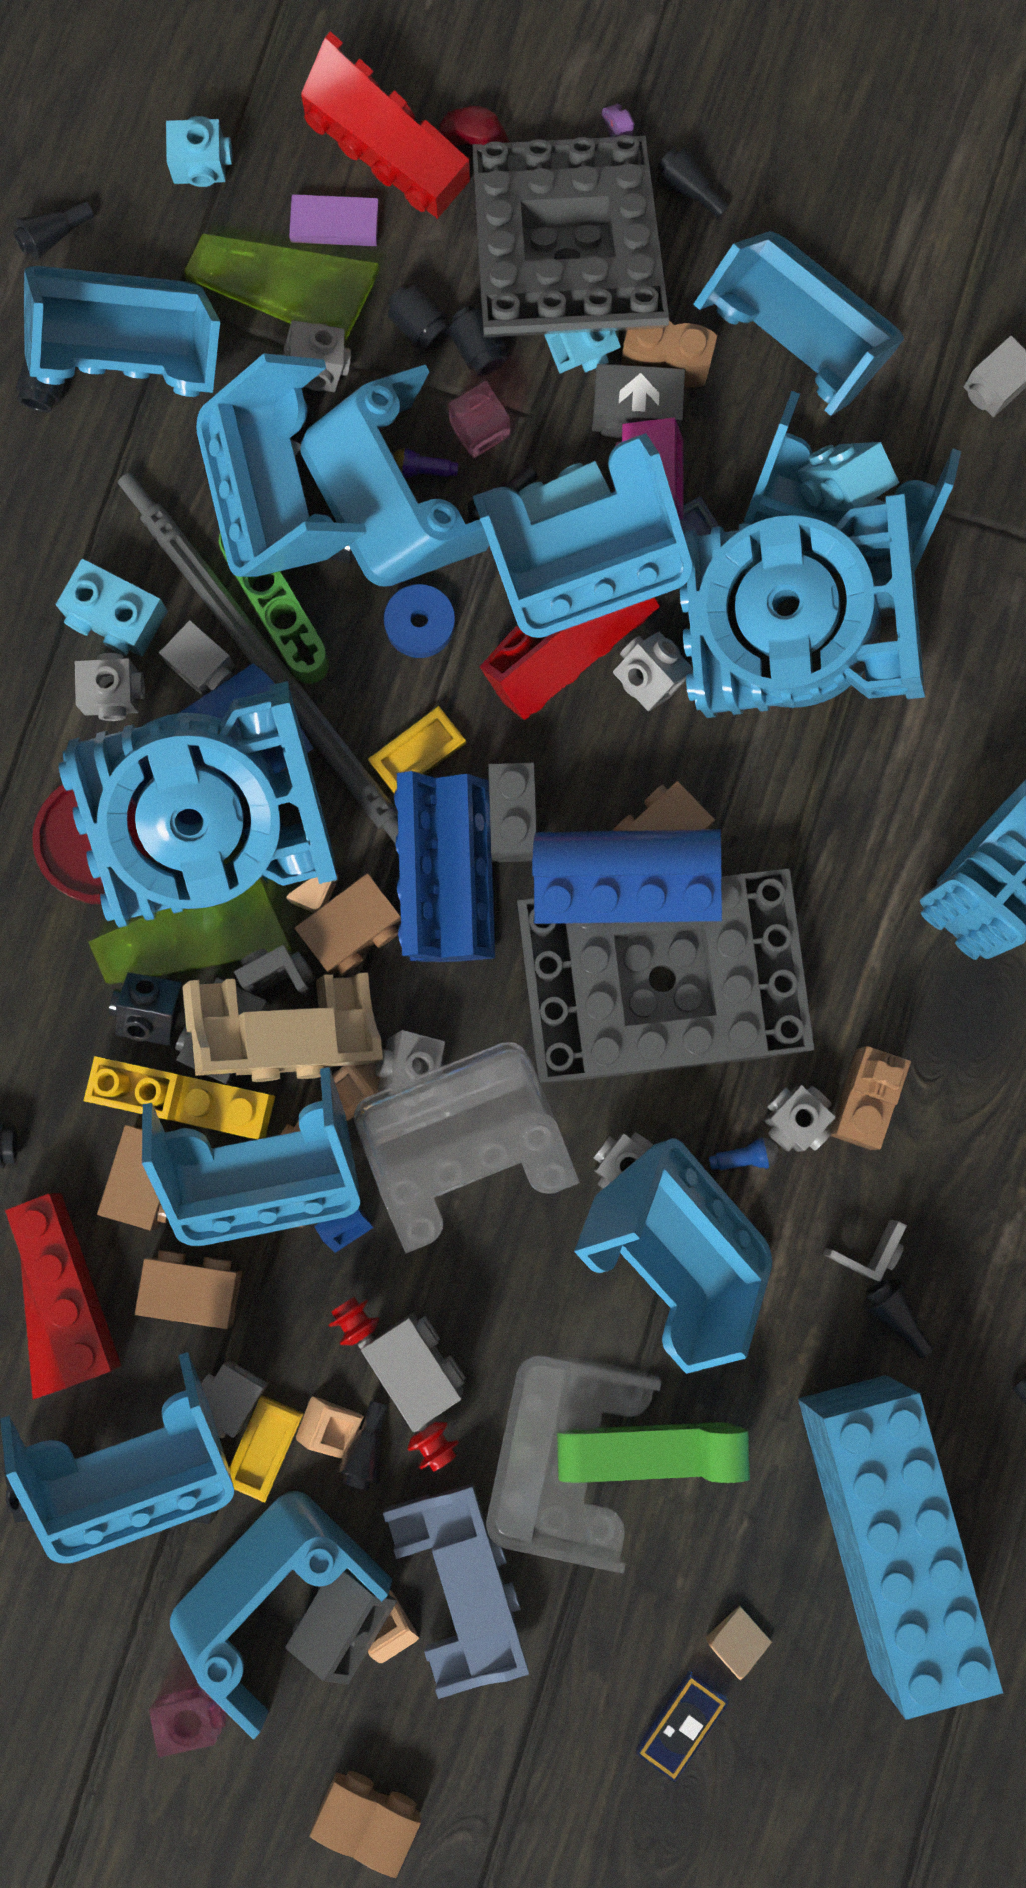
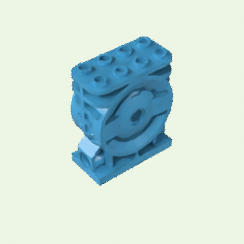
M905 494L886 496V504L849 509L835 527L814 518L788 515L767 518L752 525L742 523L739 524V530L725 532L722 526L712 527L711 534L698 536L695 530L685 531L684 537L693 566L687 584L680 587L681 607L683 612H688L690 629L683 630L684 650L687 657H692L693 673L686 675V685L689 700H695L696 709L701 710L706 718L717 717V712L731 711L733 715L743 714L744 709L758 708L761 712L769 711L770 706L789 708L811 706L839 695L851 685L868 699L906 695L907 699L925 697L911 525ZM804 551H812L822 556L836 568L842 577L847 595L846 613L842 625L833 640L820 651L821 669L816 672L813 671L812 652L820 648L834 632L840 616V596L834 579L828 570L818 561L805 556ZM891 561L892 578L886 585L874 586L868 564ZM748 570L750 571L741 581L736 593V619L741 632L750 645L770 657L771 678L762 677V660L747 651L738 642L729 622L728 603L730 593L739 579ZM795 599L799 601V607L792 615L781 616L777 614V608L784 600ZM894 616L896 618L898 641L878 643L881 633V617ZM864 671L866 680L861 677Z
M288 681L270 685V691L234 699L222 719L200 713L167 715L148 722L142 727L136 728L132 724L124 726L122 732L110 735L107 731L97 733L93 739L82 741L80 737L71 739L66 750L63 751L64 762L59 763V772L65 790L73 789L78 806L73 807V816L77 830L80 835L87 834L92 850L87 851V861L93 878L101 877L105 893L100 894L103 913L107 921L115 920L119 928L128 926L130 918L143 915L146 921L156 919L157 911L169 908L175 914L183 912V909L206 908L225 903L245 892L262 875L282 886L316 877L319 884L337 880L334 853ZM237 719H238V723H239L240 728L237 727L236 725H234V723H235V721H236ZM191 745L200 747L205 764L220 769L239 785L250 807L251 828L248 839L234 860L226 864L224 859L235 849L242 833V804L235 788L225 777L210 768L196 765ZM281 745L287 769L286 771L274 773L272 765L263 749ZM146 755L148 756L154 777L146 784L139 796L135 814L136 829L145 850L163 865L150 860L139 852L128 828V805L135 789L145 777L139 760ZM288 802L296 805L299 808L302 823L280 828L279 805ZM184 809H194L201 814L202 819L194 825H187L178 819L177 814Z
M1026 779L965 845L945 872L937 879V885L926 892L920 899V904L924 908L921 912L923 918L939 930L945 927L957 938L955 942L957 947L974 960H977L979 956L990 959L1026 942Z

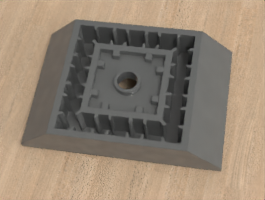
M621 135L608 138L579 137L568 140L545 141L536 139L529 142L472 144L484 337L656 329L669 325L646 136Z
M790 868L722 876V922L535 924L534 899L518 900L539 1083L587 1080L813 1051L814 1043ZM665 967L672 972L674 976L672 989L666 992H659L652 988L649 983V974L653 969Z

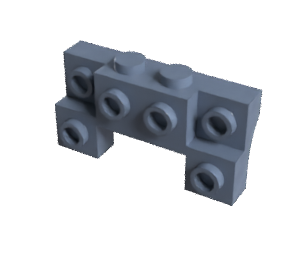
M473 1483L433 1496L427 1494L384 1508L383 1515L385 1522L389 1524L393 1537L396 1559L432 1548L457 1633L456 1636L425 1645L424 1653L432 1668L438 1699L475 1687L507 1682L528 1675L529 1666L513 1613L521 1610L513 1581L504 1583L499 1567L507 1564L499 1535L490 1537Z

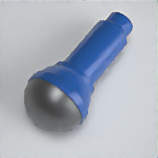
M761 1137L749 1144L748 1147L720 1152L715 1156L709 1157L711 1170L719 1169L722 1171L747 1165L768 1169L778 1161L779 1149L773 1140Z

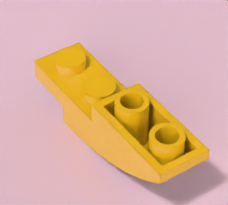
M94 1056L84 1097L86 1102L140 1114L143 1112V1104L152 1103L159 1118L257 1140L266 1138L275 1096L96 1056Z

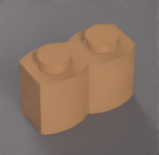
M670 321L669 325L664 328L627 330L621 365L685 369L684 387H702L706 383L717 335L708 328L697 324L683 323L673 325Z
M348 1771L347 1775L336 1772L311 1826L309 1837L333 1851L353 1857L379 1873L396 1878L421 1824V1813L415 1809L416 1803L408 1796L399 1792L392 1791L389 1796L378 1793L372 1789L373 1782L360 1773Z

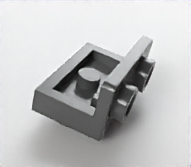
M284 945L269 953L266 948H262L247 955L241 960L243 967L234 971L242 988L255 996L288 978L292 979L296 989L306 998L314 994L310 983L314 982L316 978L304 956H301L299 951L292 954Z

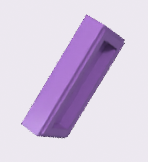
M292 195L289 234L291 243L377 246L378 198Z

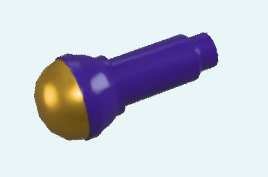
M409 448L398 449L392 455L405 479L417 476L418 474L441 477L457 476L458 463L451 462L449 459L419 456L420 454Z

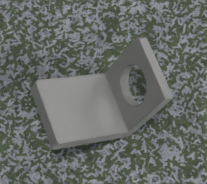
M889 1221L867 1267L831 1249L826 1248L823 1255L872 1280L880 1282L886 1268L892 1270L901 1257L904 1246L899 1244V1241L907 1225L900 1221Z

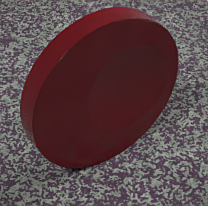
M62 784L49 795L37 814L32 836L34 855L43 875L58 890L81 902L101 904L100 894L105 893L101 877L93 878L88 865L87 851L92 850L87 834H79L73 816V807L78 806L73 789L66 791ZM130 801L127 821L131 838L140 853L150 860L161 864L143 847L136 829V807Z

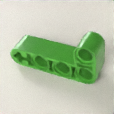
M220 533V535H219V545H220L221 551H222V553H223V555H224V557H225V560H226V562H227V558H226V554H225V549H224V545H223V541H222V537H221V533ZM278 571L257 577H238L234 575L294 677L303 683L309 684L323 679L329 670V660L324 645L282 573ZM270 577L274 579V584L269 590L264 592L253 590V585L259 578ZM283 614H292L297 617L295 624L288 629H278L274 624L276 619ZM299 642H303L308 654L314 658L315 662L312 665L307 666L302 661L296 644Z
M689 1423L580 1428L557 1431L558 1480L561 1482L585 1483L703 1477L708 1481L720 1483H736L750 1480L749 1433L747 1429L732 1423Z

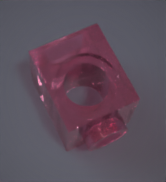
M487 381L448 403L450 424L472 458L477 457L510 437V417Z
M201 1687L159 1696L149 1708L158 1758L215 1745L221 1733V1728L226 1726L225 1711ZM191 1710L197 1713L201 1719V1727L197 1729L185 1727L180 1721L179 1712Z

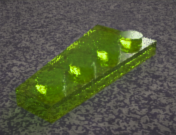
M202 234L184 272L186 278L190 281L290 324L294 320L344 329L345 344L379 273L378 263Z
M260 878L245 892L225 903L206 908L183 909V912L175 914L171 908L157 911L156 919L146 921L144 917L129 923L128 926L118 928L88 942L104 980L109 985L124 982L127 972L146 976H160L241 961L247 955L262 948H266L269 953L284 945L290 952L292 951Z

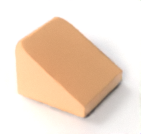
M338 874L337 880L319 884L317 877L309 879L289 893L286 898L290 903L315 913L329 902L339 880Z
M375 1064L343 1066L332 1075L347 1121L386 1093L378 1091L380 1077L376 1076Z
M313 1396L306 1408L296 1440L309 1450L343 1459L359 1431L364 1416Z
M390 1590L389 1594L396 1599L395 1595ZM398 1600L368 1650L369 1656L378 1663L387 1661L419 1640L416 1630Z
M740 1605L706 1636L709 1646L739 1680L748 1674L772 1643Z

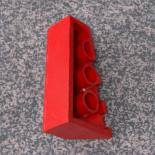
M330 31L324 38L301 93L306 122L318 134L324 135L327 133L335 139L340 149L349 158L355 161L360 159L370 166L375 177L384 185L391 186L393 184L405 194L407 201L420 212L427 210L438 219L470 182L469 159L427 120H422L420 124L414 121V113L407 105V101L395 90L387 96L372 78L373 70L360 58L355 64L349 61L339 51L343 42Z
M654 597L541 638L528 636L521 631L519 626H515L479 667L504 705L525 720L531 714L541 710L546 702L562 688L574 682L580 673L599 657L609 653L613 646L630 631L641 626L647 617L660 606Z
M62 1193L47 1194L5 1210L21 1258L33 1400L120 1367L121 1363Z

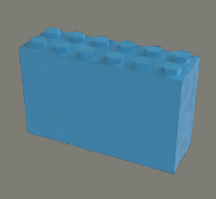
M884 1375L798 1398L873 1676L905 1720L1002 1694L1001 1683L920 1393Z

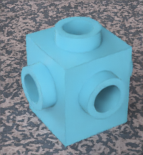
M194 116L188 120L166 121L167 165L174 184L190 183L197 187H207L213 183L226 182L225 165H232L233 162L232 144L230 137H223L219 119Z
M618 331L544 334L559 374L581 364L584 372L593 370L597 367V364L609 363L607 353L621 348L618 341Z

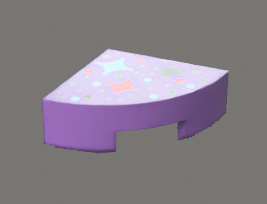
M617 103L603 108L602 116L610 137L621 135L633 136L634 122L630 113L626 109L622 110V105Z

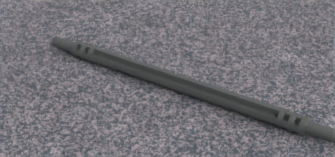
M131 472L123 475L118 480V484L142 514L140 517L142 523L149 529L152 536L159 542L162 549L166 551L249 661L263 670L275 684L288 681L300 727L353 794L359 805L363 807L366 814L373 820L379 830L384 828L396 844V836L398 834V810L396 807L393 806L386 794L382 792L379 785L372 779L193 547L183 531L176 525V522L167 513L161 503L155 504Z

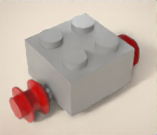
M354 1296L331 1311L336 1320L328 1326H340L345 1333L340 1341V1345L353 1346L361 1341L358 1344L361 1352L409 1427L415 1433L410 1439L408 1451L420 1450L424 1458L419 1468L422 1469L429 1465L434 1472L457 1456L453 1448L459 1441H447L443 1435L448 1425L447 1422L434 1421L428 1425L427 1423L462 1399V1385L465 1384L463 1380L466 1378L454 1358L450 1355L444 1359L435 1345L438 1344L440 1337L426 1316L418 1320L415 1313L412 1312L373 1338L372 1335L369 1337L368 1335L376 1330L380 1318H368L363 1310L368 1303V1299L359 1304Z

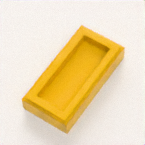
M438 706L371 756L368 761L392 793L395 794L397 789V773L414 771L425 775L466 744V740Z
M262 1395L259 1398L229 1467L235 1490L264 1503L266 1502L304 1413Z

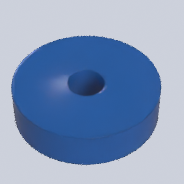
M417 584L399 590L389 600L385 609L384 626L387 637L399 652L410 657L425 658L439 653L449 644L454 634L455 616L452 604L440 590L432 586ZM417 615H423L428 619V622L423 627H415L411 623L412 619Z

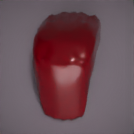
M482 106L453 109L448 112L439 125L438 131L454 146L485 145L489 142L510 143L496 114Z

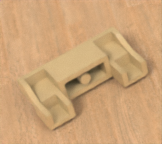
M359 973L354 977L333 978V974L323 975L317 979L319 1008L243 1012L240 1015L238 1014L235 979H226L222 983L199 984V980L187 982L183 986L186 1029L187 1032H192L195 1076L236 1073V1075H252L253 1082H265L280 1079V1073L296 1072L297 1079H310L321 1077L320 1069L375 1064L383 1060L381 1037L372 1011L368 973Z

